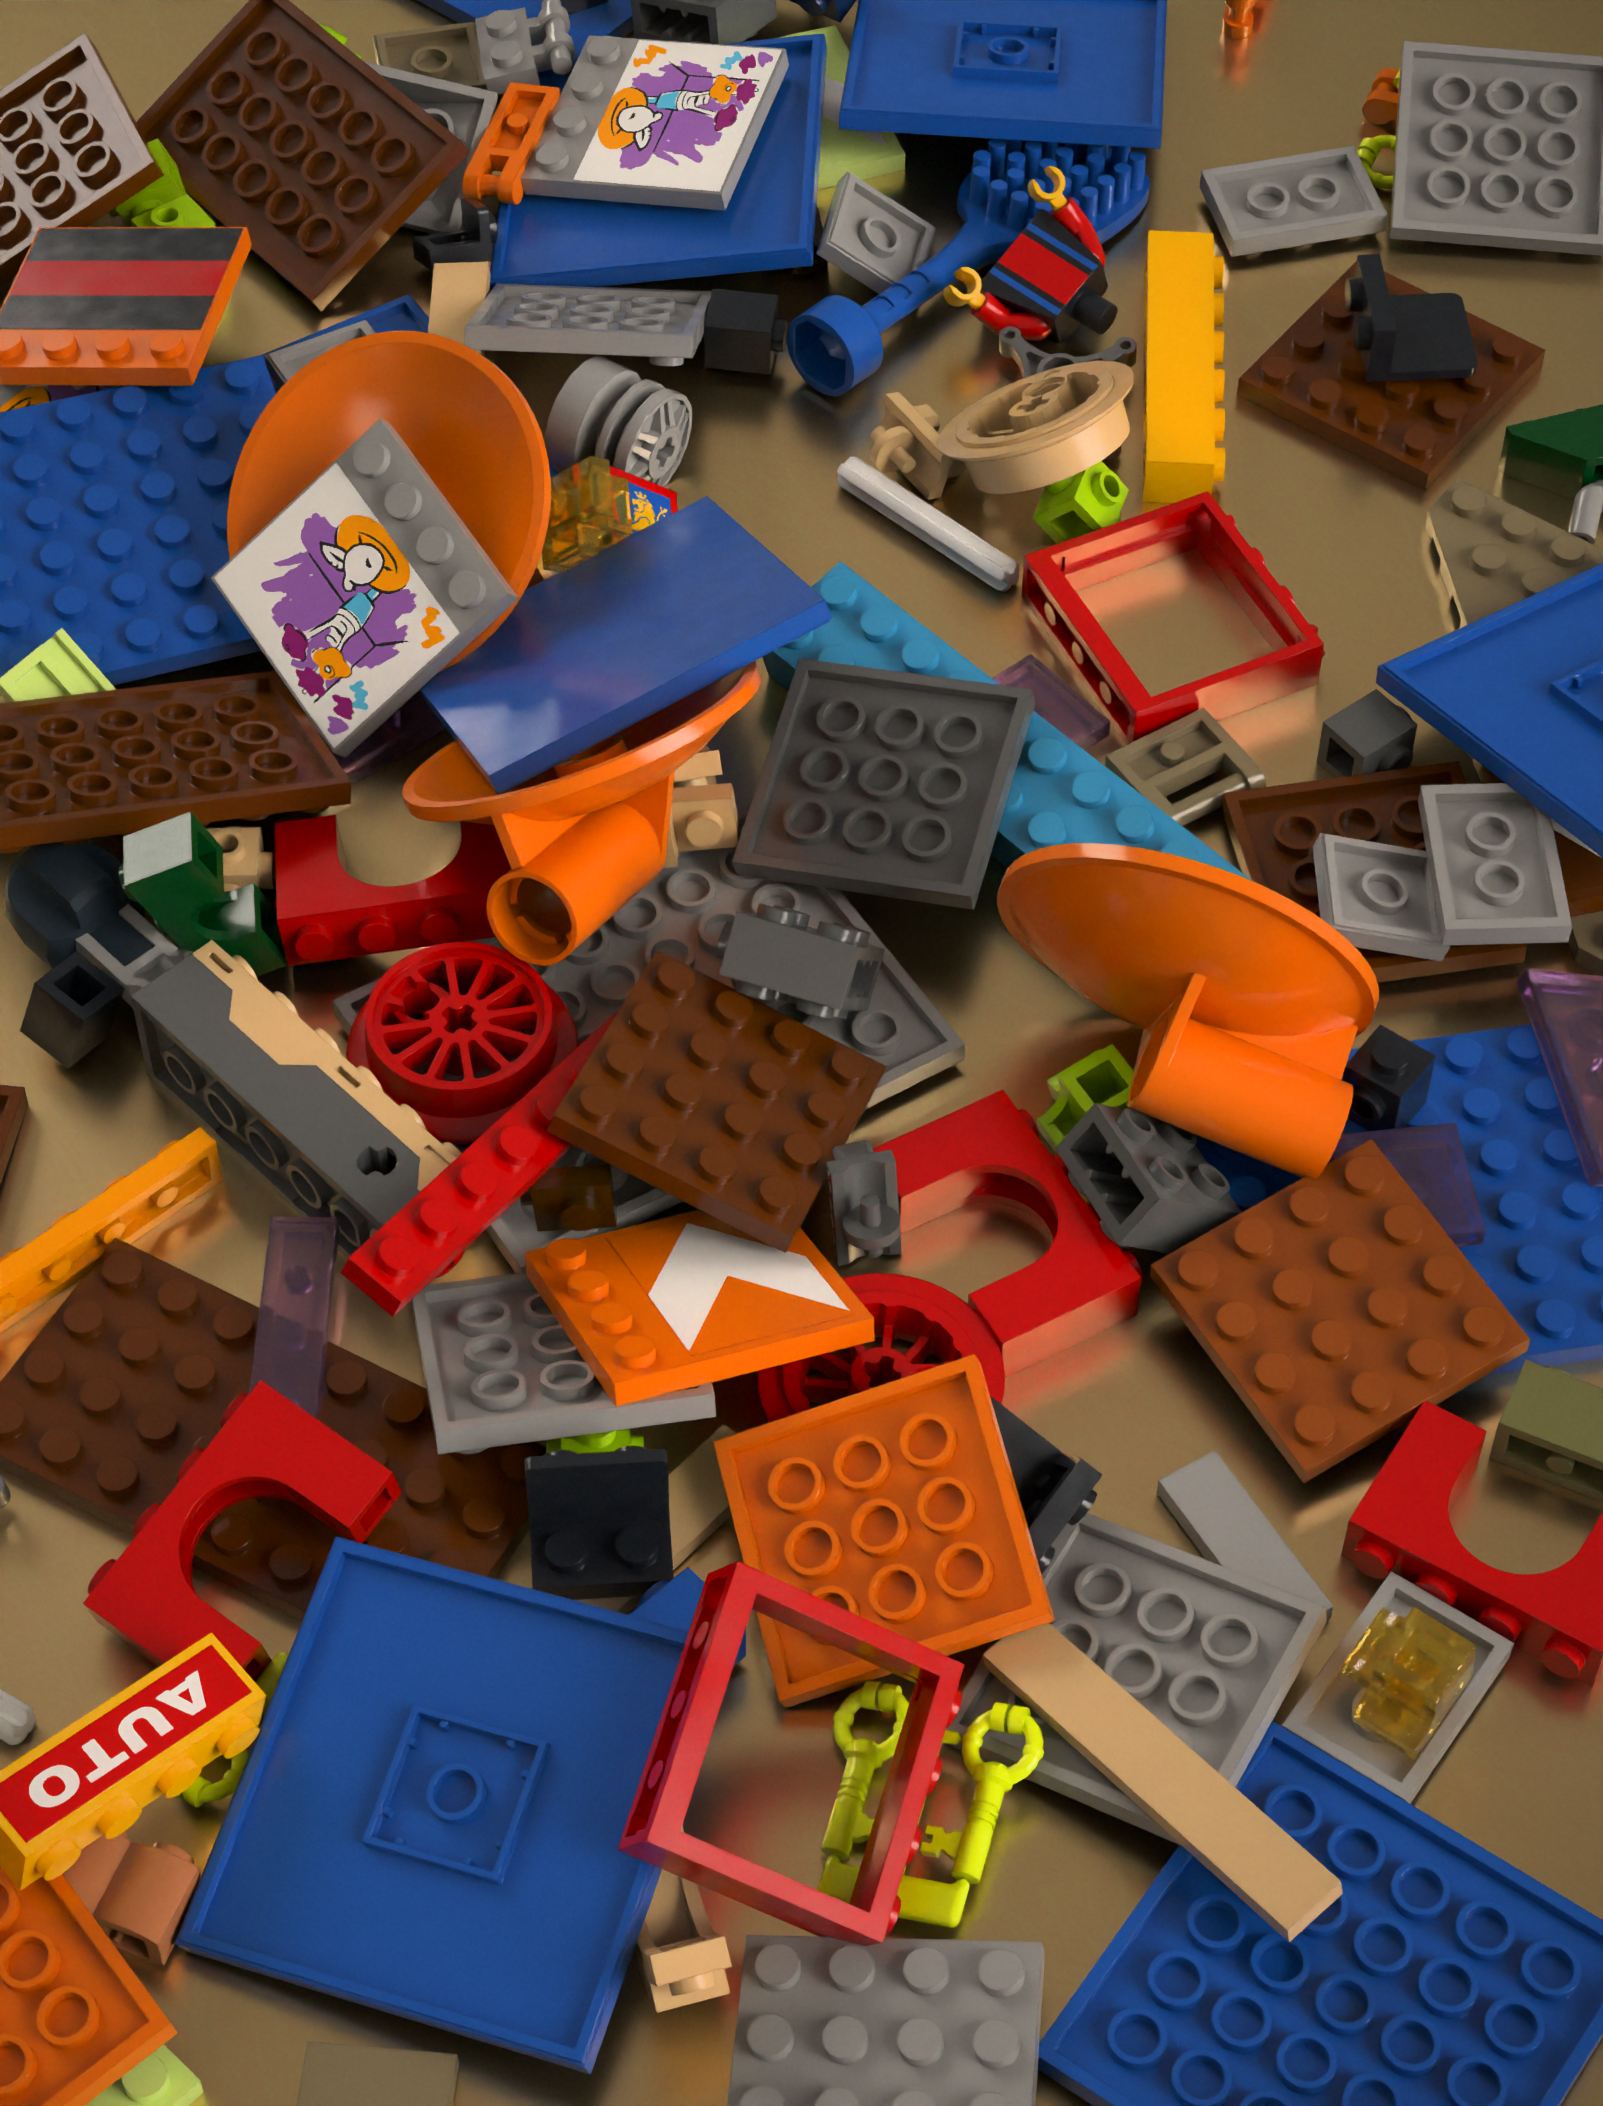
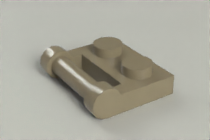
M1201 708L1106 755L1105 767L1182 826L1222 807L1223 793L1266 787L1265 777L1259 766L1205 708ZM1220 769H1223L1229 775V777L1174 804H1171L1166 799V796Z

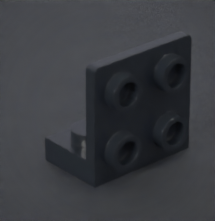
M625 1446L614 1452L582 1454L569 1450H556L543 1456H532L525 1459L530 1523L532 1589L571 1600L643 1596L655 1583L661 1580L670 1582L674 1578L669 1511L668 1457L665 1449Z

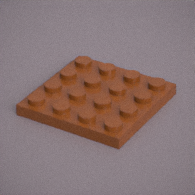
M1372 1139L1328 1163L1318 1178L1303 1177L1151 1264V1279L1303 1483L1412 1420L1423 1402L1429 1401L1437 1405L1527 1352L1530 1342L1528 1335Z

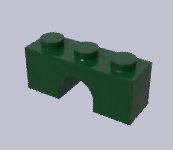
M191 811L123 837V865L119 868L121 886L131 901H138L153 917L158 930L164 936H170L181 949L189 950L192 953L213 940L231 957L239 955L245 959L256 976L286 966V955L277 922V909L254 883L224 892L223 848Z

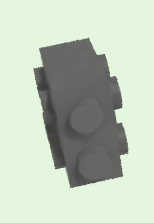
M631 0L634 38L709 44L737 43L755 36L758 30L777 18L776 0Z
M760 903L756 913L736 912L734 921H727L718 939L716 957L723 960L719 974L737 979L735 991L767 1001H772V999L787 1001L788 995L798 998L795 1009L828 1019H833V1016L846 1019L848 1010H868L885 951L883 948L867 944L870 932L834 922L831 924L823 921L819 922L818 929L808 927L809 914L782 906H769Z
M1094 1103L1055 1148L1070 1171L1068 1177L1071 1184L1089 1199L1100 1216L1102 1231L1110 1240L1121 1247L1153 1250L1168 1255L1242 1213L1228 1193L1230 1185L1227 1179L1216 1168L1208 1164L1196 1147L1198 1140L1195 1134L1129 1107L1122 1109Z

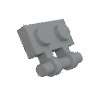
M543 0L538 17L528 19L526 9L523 7L514 10H498L488 16L475 19L484 80L488 91L497 92L498 95L503 94L510 82L540 85L538 72L553 69L559 75H565L571 71L573 67L572 61L575 57V46L572 37L567 34L570 30L569 14L561 5L560 0Z

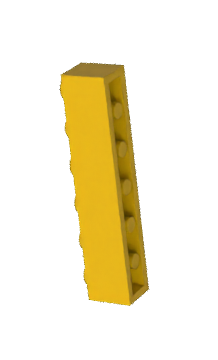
M1148 230L1144 270L1142 502L1175 503L1207 491L1212 494L1213 482H1223L1225 448L1215 447V442H1223L1225 408H1215V403H1223L1225 370L1214 369V364L1223 363L1224 331L1214 330V326H1222L1224 293H1214V289H1222L1224 256H1214V233Z

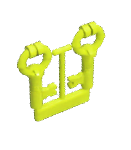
M867 1680L862 1688L851 1693L840 1704L833 1717L835 1742L843 1752L847 1763L842 1776L843 1782L840 1783V1790L837 1793V1799L835 1800L821 1846V1851L827 1855L817 1890L848 1904L850 1903L860 1867L843 1864L840 1859L845 1860L849 1858L853 1842L863 1843L869 1839L874 1819L871 1820L862 1813L863 1805L866 1801L865 1797L868 1794L867 1789L870 1787L874 1770L880 1768L883 1761L894 1756L909 1706V1702L902 1695L900 1685L883 1684L882 1682ZM995 1702L991 1710L978 1716L972 1722L962 1738L959 1732L945 1730L942 1743L957 1746L961 1741L964 1765L973 1776V1780L977 1785L964 1831L945 1833L942 1827L927 1825L925 1834L928 1839H932V1842H922L920 1851L923 1856L939 1858L941 1855L946 1854L951 1860L955 1861L951 1875L957 1881L948 1884L904 1875L905 1866L897 1893L901 1899L898 1918L947 1928H954L959 1924L970 1884H978L980 1882L1004 1793L1010 1791L1013 1784L1028 1777L1037 1767L1039 1760L1042 1759L1044 1754V1740L1041 1728L1034 1718L1031 1717L1029 1707L1017 1705L1012 1707L1011 1704ZM861 1707L876 1711L880 1709L881 1712L896 1715L893 1733L887 1740L877 1744L866 1738L855 1739L852 1736L850 1727L853 1725L855 1713ZM988 1730L1025 1736L1026 1744L1023 1747V1756L1017 1763L1007 1767L996 1761L984 1762L981 1759L979 1749L982 1746V1737Z

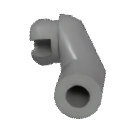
M1599 479L1578 491L1573 502L1567 531L1591 544L1595 543L1600 515L1603 513V480Z

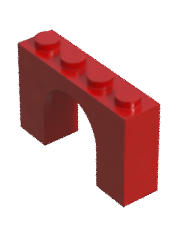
M336 814L275 823L277 922L288 966L496 937L488 921L487 897L492 885L510 870L511 866L495 826L460 821V847L453 860L445 868L415 883L400 886H377L356 880L347 873L346 858Z
M1004 1090L998 1091L873 1148L874 1153L891 1149L896 1160L900 1235L955 1209L976 1203H998L1017 1208L1034 1218L1048 1234L1052 1244L1040 1259L1019 1271L968 1294V1305L979 1314L997 1341L1003 1358L1005 1378L1137 1315L1140 1285L1143 1284V1274L1138 1261L1128 1249L1121 1250L1116 1243L1105 1235L1100 1227V1216L1091 1202L1086 1203L1077 1189L1071 1184L1068 1177L1070 1171L1061 1157L1057 1154L1052 1156L1039 1138V1132L1032 1116L1025 1109L1018 1110Z
M262 1380L257 1383L249 1395L242 1393L230 1403L221 1419L220 1426L222 1429L206 1449L200 1447L187 1457L177 1474L178 1484L162 1504L154 1503L145 1510L135 1524L132 1532V1537L134 1538L117 1561L110 1559L97 1570L89 1583L87 1590L89 1596L83 1602V1605L95 1620L158 1667L211 1632L254 1682L272 1661L257 1639L209 1606L196 1594L192 1579L194 1550L205 1528L222 1511L236 1503L252 1498L273 1497L284 1499L304 1508L346 1539L363 1544L402 1493L392 1471Z
M1429 1401L1423 1402L1350 1517L1341 1556L1352 1561L1357 1569L1372 1578L1386 1579L1392 1571L1514 1643V1647L1541 1660L1556 1675L1569 1679L1575 1678L1593 1687L1603 1670V1511L1578 1553L1567 1563L1551 1571L1538 1574H1513L1495 1569L1478 1560L1461 1544L1455 1535L1449 1519V1512L1478 1466L1486 1430Z

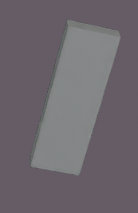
M1216 1450L1158 1480L1156 1493L1206 1560L1325 1606L1327 1620L1331 1619L1333 1605Z

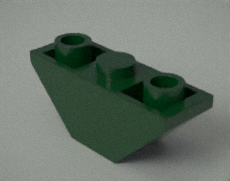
M1603 404L1507 426L1499 462V469L1502 474L1571 499H1575L1578 491L1586 485L1599 479L1603 480Z

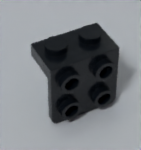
M1380 254L1357 256L1354 278H1347L1345 282V307L1347 312H1352L1355 351H1360L1366 381L1472 377L1476 373L1478 361L1462 297L1455 293L1389 295Z
M991 1397L1042 1574L1054 1557L1055 1548L1051 1546L1067 1523L1071 1526L1075 1525L1092 1507L1097 1497V1492L1093 1488L1102 1477V1474L1082 1458L1061 1452Z

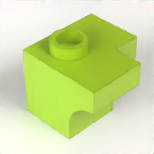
M1113 1044L1103 1050L1099 1048L1047 1080L1049 1093L1056 1102L1046 1113L1037 1119L1039 1132L1057 1155L1059 1154L1055 1148L1094 1103L1122 1109L1128 1107L1127 1101L1134 1070Z

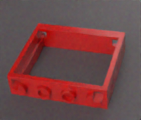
M1208 491L1024 555L1022 598L1126 745L1201 708H1205L1216 721H1220L1318 684L1322 657L1325 655L1323 650L1324 643L1317 635L1318 628L1313 624L1309 625L1295 606L1293 596L1288 588L1278 584L1266 568L1260 551L1249 546L1238 531L1233 516H1227ZM1197 548L1274 652L1151 697L1076 591Z
M739 1561L708 1573L617 1850L819 1937H830L863 1946L883 1943L884 1937L893 1929L900 1913L901 1899L897 1893L905 1866L912 1861L921 1842L922 1830L918 1825L925 1797L933 1791L941 1774L942 1760L938 1753L946 1728L954 1721L961 1706L962 1692L958 1689L965 1664ZM752 1609L915 1683L849 1904L681 1832Z

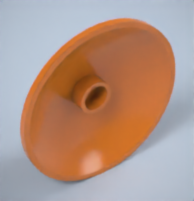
M419 331L373 333L347 341L313 359L294 374L264 408L243 446L232 480L227 511L229 559L239 552L379 419L390 423L519 597L514 604L439 671L441 672L464 659L496 632L515 608L535 572L543 550L550 515L551 476L548 455L543 435L525 397L501 369L480 353L455 340Z
M753 661L502 794L496 793L455 740L427 759L409 776L402 788V797L410 814L417 819L434 822L463 821L495 826L511 869L502 875L489 891L486 909L491 929L504 948L520 960L542 966L556 964L571 954L660 874L666 861L675 770L706 746L726 721L751 700L761 685L759 669L756 662Z
M1071 843L1040 848L1016 859L1007 868L997 894L998 912L1011 936L1036 961L1061 978L1082 997L1104 1011L1143 1029L1127 1106L1298 1177L1310 1176L1318 1178L1338 1144L1350 1111L1353 1085L1341 1079L1354 1039L1364 1032L1371 1023L1379 1000V987L1376 976L1369 963L1350 941L1314 913L1267 887L1223 869L1169 853L1115 844Z

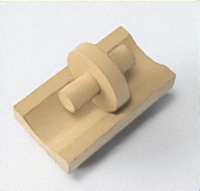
M900 392L885 394L883 400L885 407L884 417L880 425L872 431L870 436L871 441L874 443L869 456L871 463L882 473H891L899 469L927 500L940 498L947 478L964 474L966 469L964 461L948 458L939 451L937 440L941 436L938 433L940 423L937 413L928 404L912 406Z

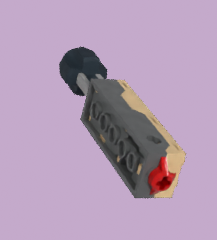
M88 840L75 845H65L56 842L30 846L10 866L4 892L5 915L23 943L51 969L77 951L125 988L122 998L134 1010L147 1075L347 1259L462 1154L453 1144L445 1142L442 1145L426 1130L420 1116L409 1105L401 1104L399 1106L388 1097L370 1070L364 1066L356 1068L343 1057L337 1044L326 1031L321 1028L313 1030L299 1017L294 1005L283 993L279 991L271 993L262 985L251 966L241 956L234 955L231 957L213 940L193 953L189 950L178 949L145 919L146 910L138 901H131L127 897L119 879V868L123 863L108 850ZM475 1240L467 1248L474 1244ZM466 1249L435 1278L449 1273L461 1260Z

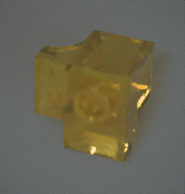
M589 456L551 478L550 515L542 550L544 570L563 573L633 534L628 479L610 475L609 460Z
M1414 1606L1406 1617L1396 1615L1381 1608L1343 1662V1674L1367 1689L1353 1712V1721L1415 1760L1473 1676L1476 1645Z

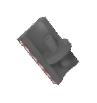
M866 1140L835 1146L832 1149L835 1160L826 1163L833 1255L837 1265L850 1264L856 1258L864 1255L876 1258L882 1254L890 1256L901 1254L897 1170L892 1150L874 1153L871 1143Z

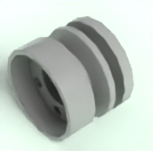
M592 357L584 361L568 377L555 399L548 417L544 438L548 459L552 465L584 480H596L598 483L597 463L603 462L665 487L678 468L688 445L692 427V406L685 395L675 390L666 389L656 381L641 380L637 372L608 358Z

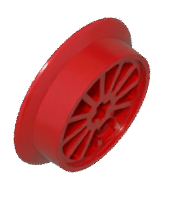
M450 942L416 951L398 961L384 973L352 1024L347 1040L346 1059L356 1068L364 1066L370 1070L379 1081L383 1092L397 1105L407 1104L414 1109L422 1119L426 1130L440 1143L464 1144L474 1143L579 1046L575 1022L568 1007L554 989L545 983L535 969L527 962L515 957L509 951L496 946L476 942ZM459 992H468V993H467L466 995H461ZM423 1013V1020L411 1017L415 1014ZM529 1029L534 1030L532 1035L517 1032ZM406 1047L405 1050L398 1054H392L390 1051L392 1049ZM497 1050L519 1057L515 1061L509 1062ZM434 1058L426 1074L421 1075L414 1072V1070ZM485 1066L493 1073L482 1078H475L473 1076L474 1073L479 1072ZM446 1073L464 1077L462 1081L443 1080Z
M885 1273L861 1274L842 1278L874 1317L875 1337L883 1338L882 1347L865 1350L863 1344L846 1348L853 1361L852 1366L829 1352L759 1370L757 1376L761 1403L770 1422L811 1409L809 1401L829 1403L973 1354L976 1355L981 1363L990 1396L1000 1404H1002L1005 1389V1371L1000 1348L993 1333L973 1308L955 1294L928 1281L910 1276ZM896 1338L915 1343L905 1355L892 1349L893 1340ZM931 1354L936 1355L942 1361V1363L936 1365L922 1364ZM814 1368L833 1380L808 1378L806 1376Z

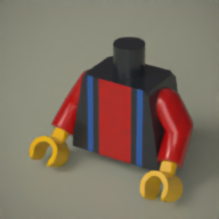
M1047 166L1044 168V171L1053 182V192L1050 194L1043 192L1034 179L1029 181L1028 192L1035 201L1040 203L1048 202L1052 207L1050 213L1041 208L982 281L979 274L969 267H961L955 271L954 276L966 285L967 294H963L954 286L948 285L944 289V298L948 304L953 306L970 305L972 307L971 314L998 336L1000 330L1007 326H1012L1019 329L1025 341H1041L1045 338L1054 343H1062L1067 340L1080 323L1099 335L1105 333L1113 324L1118 309L1116 305L1102 297L1108 287L1104 272L1106 256L1097 233L1072 197L1065 198L1062 194L1065 188L1063 173L1056 167Z

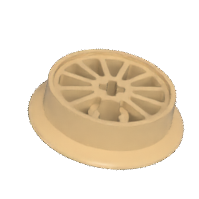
M1089 361L1053 368L1023 378L986 395L957 414L941 431V436L937 440V447L944 456L964 461L976 488L986 493H1017L1064 480L1090 468L1109 456L1128 437L1130 425L1123 399L1127 396L1134 383L1133 371L1129 366L1121 362Z

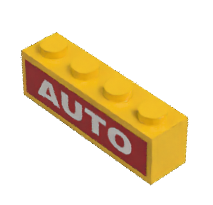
M212 1632L0 1770V1867L20 1891L40 1877L49 1881L60 1876L77 1861L84 1847L102 1835L106 1839H112L125 1832L139 1818L142 1808L163 1794L169 1799L184 1792L199 1777L201 1768L220 1755L229 1759L244 1751L260 1732L259 1724L266 1694Z

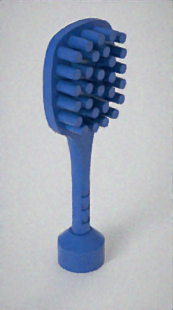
M991 138L988 142L987 151L978 150L974 153L972 170L959 188L957 212L965 224L956 236L928 261L863 306L846 297L831 295L796 317L790 323L786 336L788 352L795 368L810 386L829 396L845 394L876 372L883 358L881 333L940 293L948 285L957 282L959 279L954 276V272L959 268L969 267L977 271L997 262L1041 208L1050 213L1052 207L1048 202H1037L1030 197L1028 192V184L1032 179L1039 184L1043 192L1048 194L1053 192V182L1044 171V168L1047 166L1056 167L1063 173L1065 188L1062 194L1065 198L1072 197L1092 223L1100 243H1104L1131 223L1143 210L1148 201L1150 181L1145 173V153L1138 150L1130 152L1131 147L1113 146L1111 149L1106 145Z

